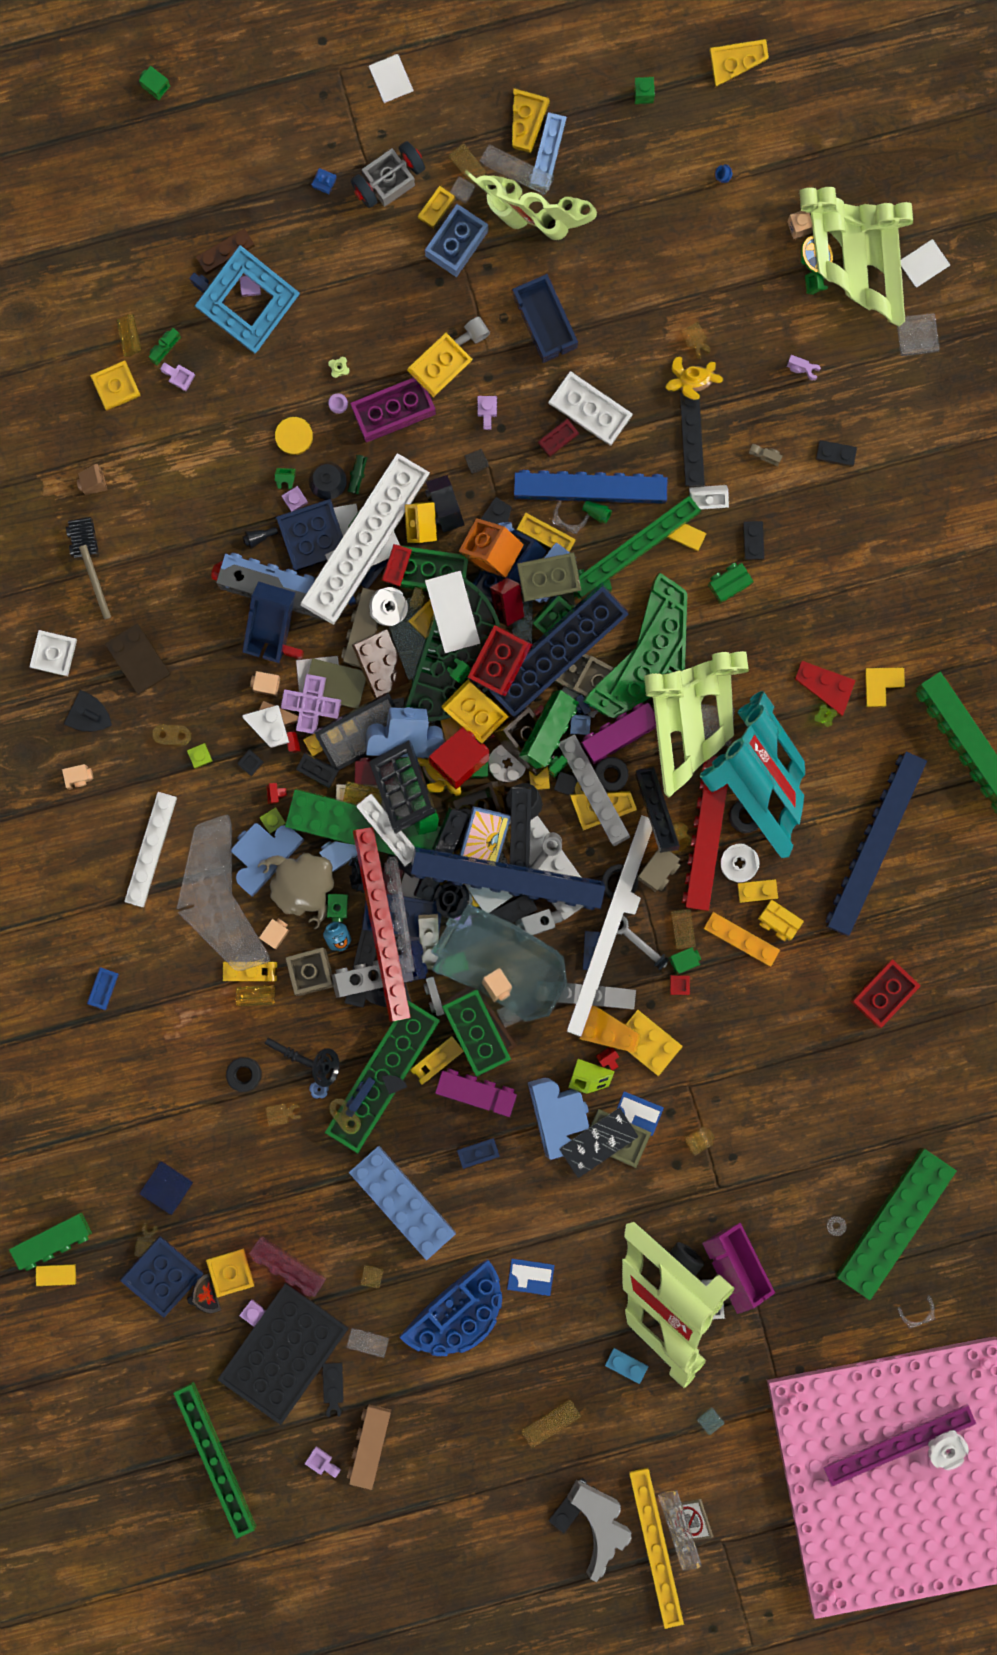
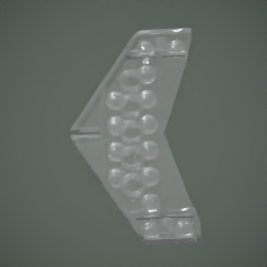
M224 815L200 823L195 827L177 909L194 904V907L178 913L233 969L243 971L268 963L270 958L267 950L232 895V824L229 815Z

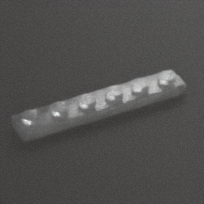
M397 856L389 857L386 860L387 863H384L385 873L389 874L390 882H387L388 892L392 893L393 901H390L391 912H395L396 920H393L394 931L398 932L399 939H396L397 950L401 951V958H399L401 970H404V974H409L415 970Z

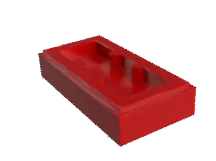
M393 544L382 581L401 586L412 549Z

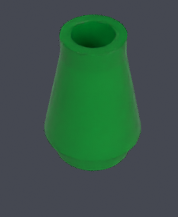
M588 500L582 511L589 514L599 523L605 524L612 513L609 506L593 503Z

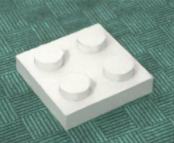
M39 630L30 668L68 677L77 639Z

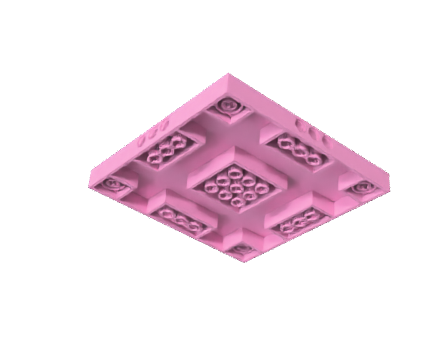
M994 1336L767 1380L811 1612L815 1619L997 1584V1337ZM964 1405H969L976 1424L957 1432V1434L964 1438L969 1449L968 1455L966 1453L964 1457L965 1461L959 1467L952 1470L935 1467L929 1458V1447L927 1445L835 1486H831L823 1468L824 1466Z

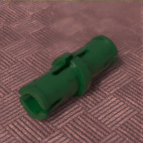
M356 455L353 470L350 471L351 478L347 490L348 493L351 492V494L359 495L360 485L365 477L364 470L368 460L367 457Z

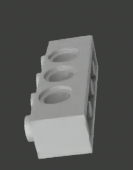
M399 955L403 982L414 980L409 957L403 958V955ZM378 960L373 961V965L366 967V963L355 965V969L348 971L347 967L337 969L336 974L331 975L336 998L382 988L383 984ZM371 970L376 973L374 981L368 978V973ZM352 974L358 979L356 985L350 983L349 979Z

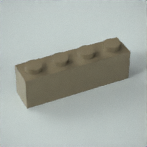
M363 588L362 593L358 592L356 599L358 608L357 611H353L351 622H354L353 627L348 629L346 640H349L348 646L343 648L341 658L344 659V664L361 668L352 644L368 638L377 632L379 623L370 616L369 608L370 600L376 591Z

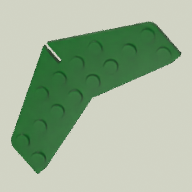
M661 573L656 575L650 590L636 648L588 692L583 702L607 718H616L651 698L646 696L645 675L673 673L669 668L675 672L685 670L687 592L685 589Z

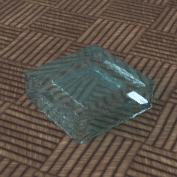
M712 1407L697 1419L709 1436L725 1424Z

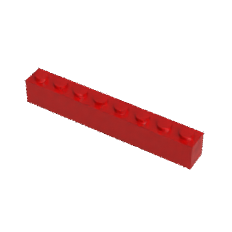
M712 756L702 765V771L711 767L712 762L717 756ZM700 779L699 790H702V795L698 797L696 808L699 809V815L695 816L693 825L696 828V835H692L690 846L694 847L693 854H689L688 865L691 868L690 873H686L685 884L688 885L687 892H683L682 903H685V908L709 911L728 784L714 792H710L703 780Z

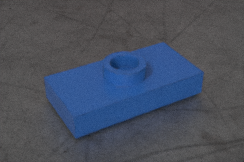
M100 967L87 1004L106 1010L119 974Z

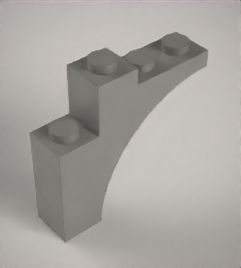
M538 981L536 1000L576 1004L583 985ZM598 986L592 1005L634 1009L636 990Z
M576 1480L567 1498L571 1504L578 1507L586 1515L591 1525L594 1542L593 1554L586 1573L591 1580L597 1582L604 1575L608 1561L615 1554V1548L623 1551L624 1547L629 1544L632 1533L627 1526L614 1520V1518L616 1519L619 1516L621 1505L616 1499Z

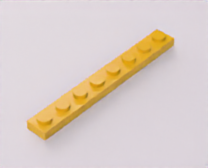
M643 1468L630 1471L629 1474L664 1628L684 1625L649 1469Z

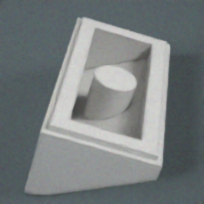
M727 485L689 488L690 497L700 509L729 507Z

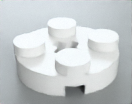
M393 587L377 590L370 600V616L377 623L384 626L398 624L406 617L408 612V603L403 596L404 594ZM389 601L393 609L386 611L385 604Z
M499 745L490 754L488 761L489 769L497 780L509 783L516 781L524 774L526 767L502 745ZM510 758L513 766L504 768L502 761Z
M745 844L732 845L721 857V870L729 880L746 882L756 874L759 868V857L751 847ZM737 858L745 861L741 869L734 864V862H737Z
M953 1430L939 1435L928 1443V1455L935 1467H941L944 1470H952L959 1467L965 1461L966 1453L968 1455L969 1452L964 1438Z

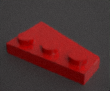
M801 661L795 677L797 682L811 693H814L826 705L833 708L840 716H843L856 680Z

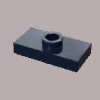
M585 931L583 970L589 969L601 932Z

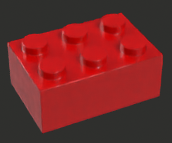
M494 625L468 678L500 695L506 696L532 644Z
M890 959L850 1002L877 1028H882L921 985L893 959Z

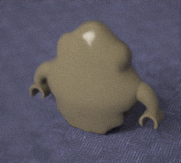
M303 853L297 859L284 858L278 855L261 860L258 867L262 864L267 866L263 873L269 871L270 865L277 866L276 876L270 882L271 899L285 914L302 915L305 911H318V916H311L308 922L316 920L318 923L315 924L314 929H317L320 922L327 915L326 893L334 887L332 877L333 866L330 860L325 857L313 856L309 853Z

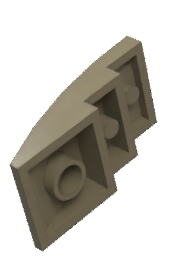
M584 654L554 682L576 694H582L583 697H586L588 692L614 668L593 656Z

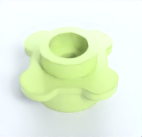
M345 357L329 361L332 377L337 378L338 376L349 374L350 370L347 368V359Z

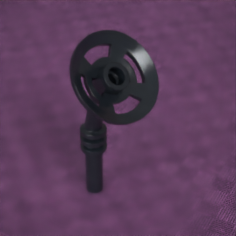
M269 1037L267 1038L265 1045L282 1053L283 1057L291 1058L292 1062L297 1061L312 1068L313 1078L317 1085L328 1087L336 1080L339 1072V1058L333 1049H322L313 1061L298 1054V1051L294 1052V1049H290L291 1047L287 1048ZM330 1068H332V1072L329 1078L327 1079L326 1075L330 1071Z

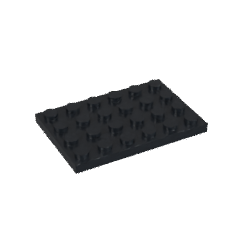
M285 1283L220 1375L218 1381L282 1425L349 1327L288 1283Z

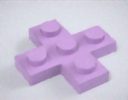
M306 674L303 693L284 689L281 708L299 712L296 731L314 734V731L317 730L319 715L338 719L341 700L323 697L325 677Z

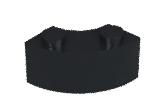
M448 475L427 481L428 490H425L428 501L432 500V503L434 502L437 514L435 515L437 527L441 526L444 533L465 526Z

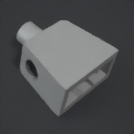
M548 909L515 921L522 940L555 928V924L562 922L563 917L559 910L551 913ZM540 919L544 921V925L541 924Z

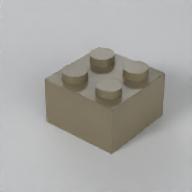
M658 848L638 876V880L654 892L658 889L662 891L669 882L667 879L668 875H673L679 868L680 864L678 861L680 858L670 851L660 853Z
M325 948L286 957L296 996L334 987L331 977L332 971Z

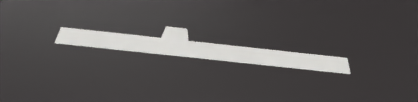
M641 815L567 1029L568 1032L578 1036L582 1035L623 913L635 914L641 899L633 894L631 890L652 832L649 818Z

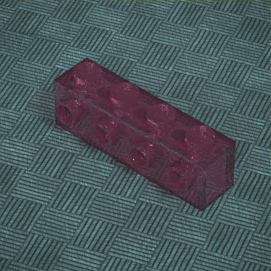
M262 1236L249 1254L254 1262L259 1265L263 1263L269 1267L268 1271L276 1276L280 1274L285 1278V1282L291 1286L297 1285L301 1288L300 1291L309 1297L311 1295L315 1297L327 1279Z

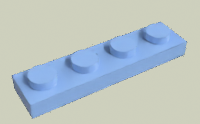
M548 113L530 183L531 187L549 191L566 123L565 116Z

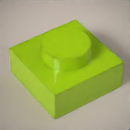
M205 743L187 750L195 769L212 762Z
M276 807L260 817L270 834L275 832L280 826L286 825Z

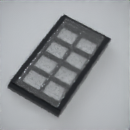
M389 693L377 697L314 731L332 767L340 770L367 756L365 740L368 727L376 723L386 727L389 708H396Z
M408 740L370 761L373 775L395 833L436 813L411 741Z

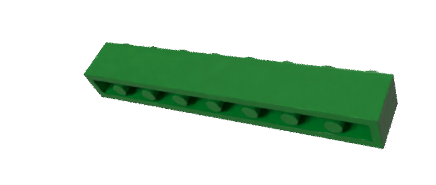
M192 1382L176 1389L173 1394L236 1539L253 1532L256 1528L255 1521L195 1383Z

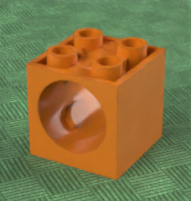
M476 518L459 552L478 569L506 578L524 544L506 527Z

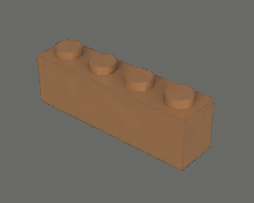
M370 1404L367 1409H363L361 1420L364 1421L363 1429H358L356 1439L360 1441L358 1448L354 1447L351 1459H355L353 1467H349L347 1478L350 1479L349 1485L372 1490L391 1409Z

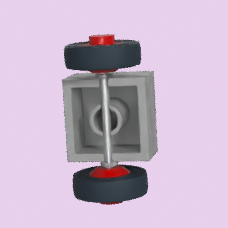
M408 141L403 142L399 146L403 160L399 158L392 148L362 169V176L358 174L351 179L356 197L360 201L362 200L368 208L373 207L377 203L376 196L385 207L415 186L414 177L406 168L407 166L416 175L425 170L420 152Z

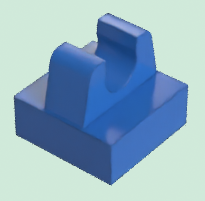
M319 168L312 187L330 194L337 176Z

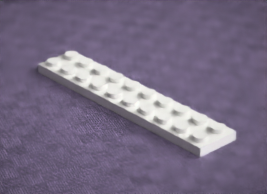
M398 453L396 454L302 600V607L329 623L335 624L404 516L405 504L412 503L430 472Z

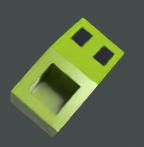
M578 1059L568 1088L588 1094L609 1087L615 1071Z

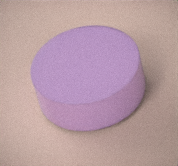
M334 394L329 398L328 404L332 412L340 414L347 409L348 403L344 395Z

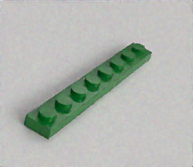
M688 496L581 574L579 580L582 591L575 593L582 600L601 582L604 584L701 513V509Z

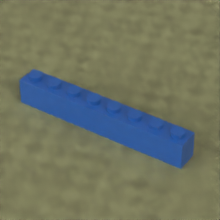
M519 470V473H515L514 499L666 504L667 477H663L661 474H653L652 477H644V474L625 476L624 473L606 476V473L597 472L595 475H587L586 472H576L575 475L568 474L566 471L549 474V471L530 473L529 470Z

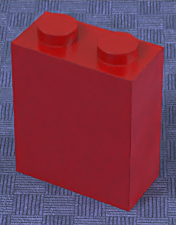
M462 727L429 756V765L453 788L457 789L489 761V749L483 743L480 744L471 731H466Z

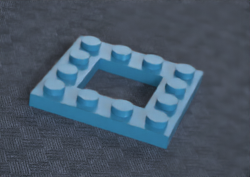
M239 245L194 307L256 354L300 293ZM242 274H245L272 296V299L252 326L222 303Z

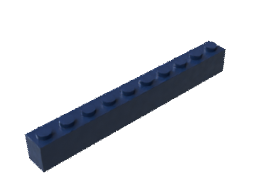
M907 751L903 755L899 754L895 765H897L895 773L891 772L887 780L890 783L888 789H884L880 796V800H882L880 807L876 806L872 814L874 818L872 825H867L864 832L867 836L864 842L861 841L857 847L856 852L859 854L856 860L852 859L848 869L851 872L848 877H844L841 883L843 890L841 894L836 895L833 901L835 905L833 912L829 911L825 919L827 928L845 936H850L927 763L926 760Z
M414 847L410 866L411 874L420 879L430 877L437 882L447 880L459 886L469 884L475 889L485 887L490 888V891L498 893L501 890L507 891L510 895L514 896L524 894L531 899L546 898L548 902L557 903L562 901L569 906H576V904L584 905V908L590 910L595 908L601 909L606 887L604 882L419 847Z

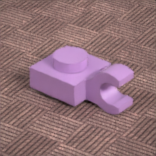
M791 355L787 367L792 372H806L811 380L817 379V376L813 375L811 371H820L821 369L819 365L810 364L809 361Z
M163 363L160 368L162 373L171 376L170 383L184 391H187L195 377L193 372L179 364L176 369L166 363Z
M478 396V417H484V430H491V417H497V396Z
M317 1446L305 1463V1465L320 1475L325 1470L336 1478L341 1471L340 1468L329 1463L333 1457Z

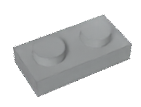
M434 977L427 978L424 988L426 994H430L432 1002H429L431 1011L436 1013L437 1016L443 1015L445 1013Z

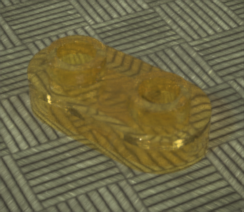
M158 725L152 732L153 739L162 745L184 746L191 740V732L184 726ZM161 732H166L165 738H160ZM180 733L185 734V738L183 740L179 739Z
M344 1099L333 1100L329 1106L330 1114L344 1132L348 1134L356 1133L361 1127L359 1117L356 1113L352 1118L345 1114L348 1107H346L347 1102ZM337 1105L343 1106L342 1112L336 1110ZM349 1120H353L355 1122V1126L353 1128H350L348 1126Z

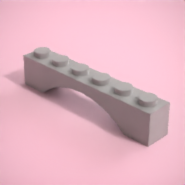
M575 734L561 741L559 747L568 760V764L612 845L616 846L630 838L628 831Z

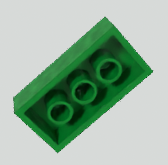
M403 546L412 549L401 586L388 583V586L428 592L425 580L446 575L447 570L452 572L461 571L462 576L466 578L469 560L461 554Z
M478 990L442 1006L476 1077L511 1060Z

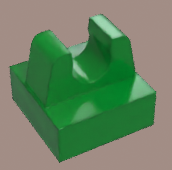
M811 272L805 275L807 294H815L828 289V286H824L823 280L825 278L820 273Z
M276 468L275 481L279 489L282 487V482H287L289 485L288 489H292L296 469Z
M455 659L454 661L458 665L456 669L453 670L448 667L447 670L453 679L462 684L467 679L472 668L464 661Z

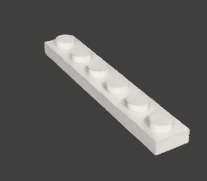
M161 792L157 793L124 902L140 907L145 905L177 800L175 796Z

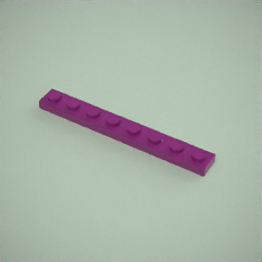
M967 1404L828 1464L823 1468L831 1486H835L925 1447L930 1440L935 1439L941 1434L951 1430L959 1432L976 1424V1421Z

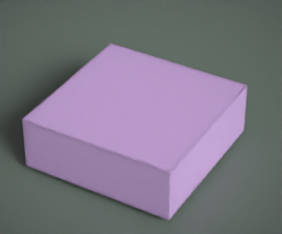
M247 276L240 277L242 297L261 295L259 285Z

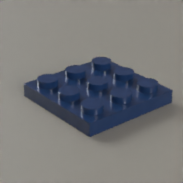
M331 499L276 517L294 571L327 561L325 554L334 551L343 538Z
M159 1235L120 1278V1281L165 1318L203 1275V1272Z

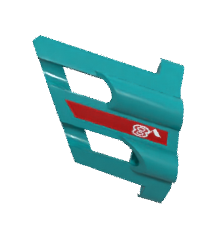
M760 691L750 698V703L742 706L737 712L748 727L742 738L736 740L728 748L726 754L718 756L712 762V766L705 769L700 774V777L710 792H714L728 784L779 856L786 858L790 856L793 848L791 842L792 830L795 825H800L804 794L799 786L802 778L805 776V761L773 714L774 705L765 692ZM777 740L791 758L787 770L777 757ZM772 790L775 791L785 805L780 813L778 823L768 810Z

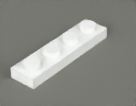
M370 794L356 807L404 866L412 861L415 846L402 831L394 832L387 812L375 797Z

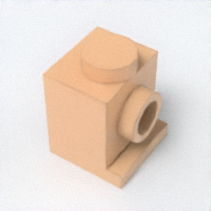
M85 764L62 769L65 785L69 790L73 789L72 785H75V787L85 786L86 782L93 779L91 768L88 769V766Z

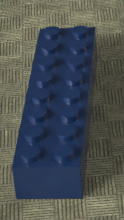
M601 582L531 646L506 696L500 695L491 689L488 690L513 717L517 716L628 615V611Z

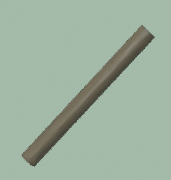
M82 545L79 549L104 620L111 618L86 545Z

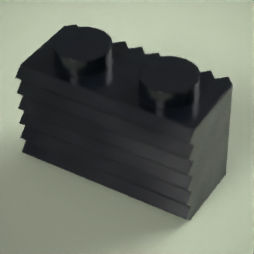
M86 517L69 520V526H66V533L68 538L71 537L72 545H69L71 556H74L77 561L83 560L79 547L86 545L91 558L99 557L93 519Z

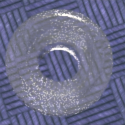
M834 1216L828 1220L827 1230L834 1236H840L846 1230V1222L843 1218ZM836 1222L840 1224L837 1230L833 1228V1224Z

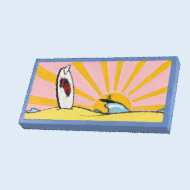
M473 806L459 855L498 862L511 816Z

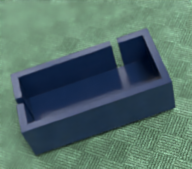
M548 274L512 289V296L518 309L521 310V316L543 363L558 357L559 352L563 355L578 348L577 338Z
M258 581L251 598L243 653L259 657L265 643H268L263 659L276 663L280 662L283 656L284 645L287 643L296 592Z

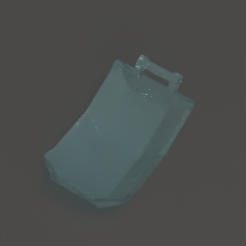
M470 904L465 908L459 921L452 918L448 919L446 929L437 945L433 946L431 950L432 954L439 957L432 969L435 973L445 975L473 987L491 998L483 986L482 980L485 976L500 968L511 984L512 989L510 996L503 1001L498 999V1003L516 1013L526 1022L550 1015L567 985L564 957L559 952L513 923Z

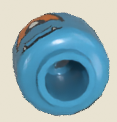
M333 922L326 926L323 936L328 948L334 951L345 950L351 942V936L346 925Z

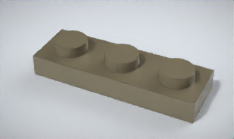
M438 914L418 915L421 970L440 969Z

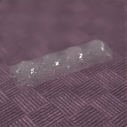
M488 145L480 159L481 164L544 195L554 180L552 175L491 145Z
M678 1491L662 1492L658 1497L682 1571L698 1569L702 1564Z

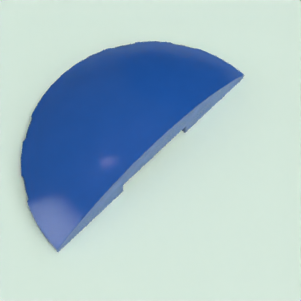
M488 1259L451 1284L411 1322L399 1337L411 1348L431 1353L433 1356H447L456 1352L463 1353L482 1342L495 1326L496 1318L502 1305L500 1280Z

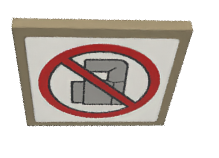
M701 1499L670 1504L682 1542L713 1538Z

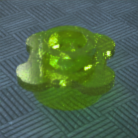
M821 705L819 707L820 711L815 715V721L830 727L833 718L837 716V711L827 708L826 705Z

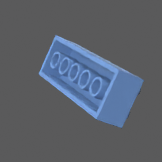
M380 1146L374 1149L349 1172L426 1260L456 1234L454 1229Z

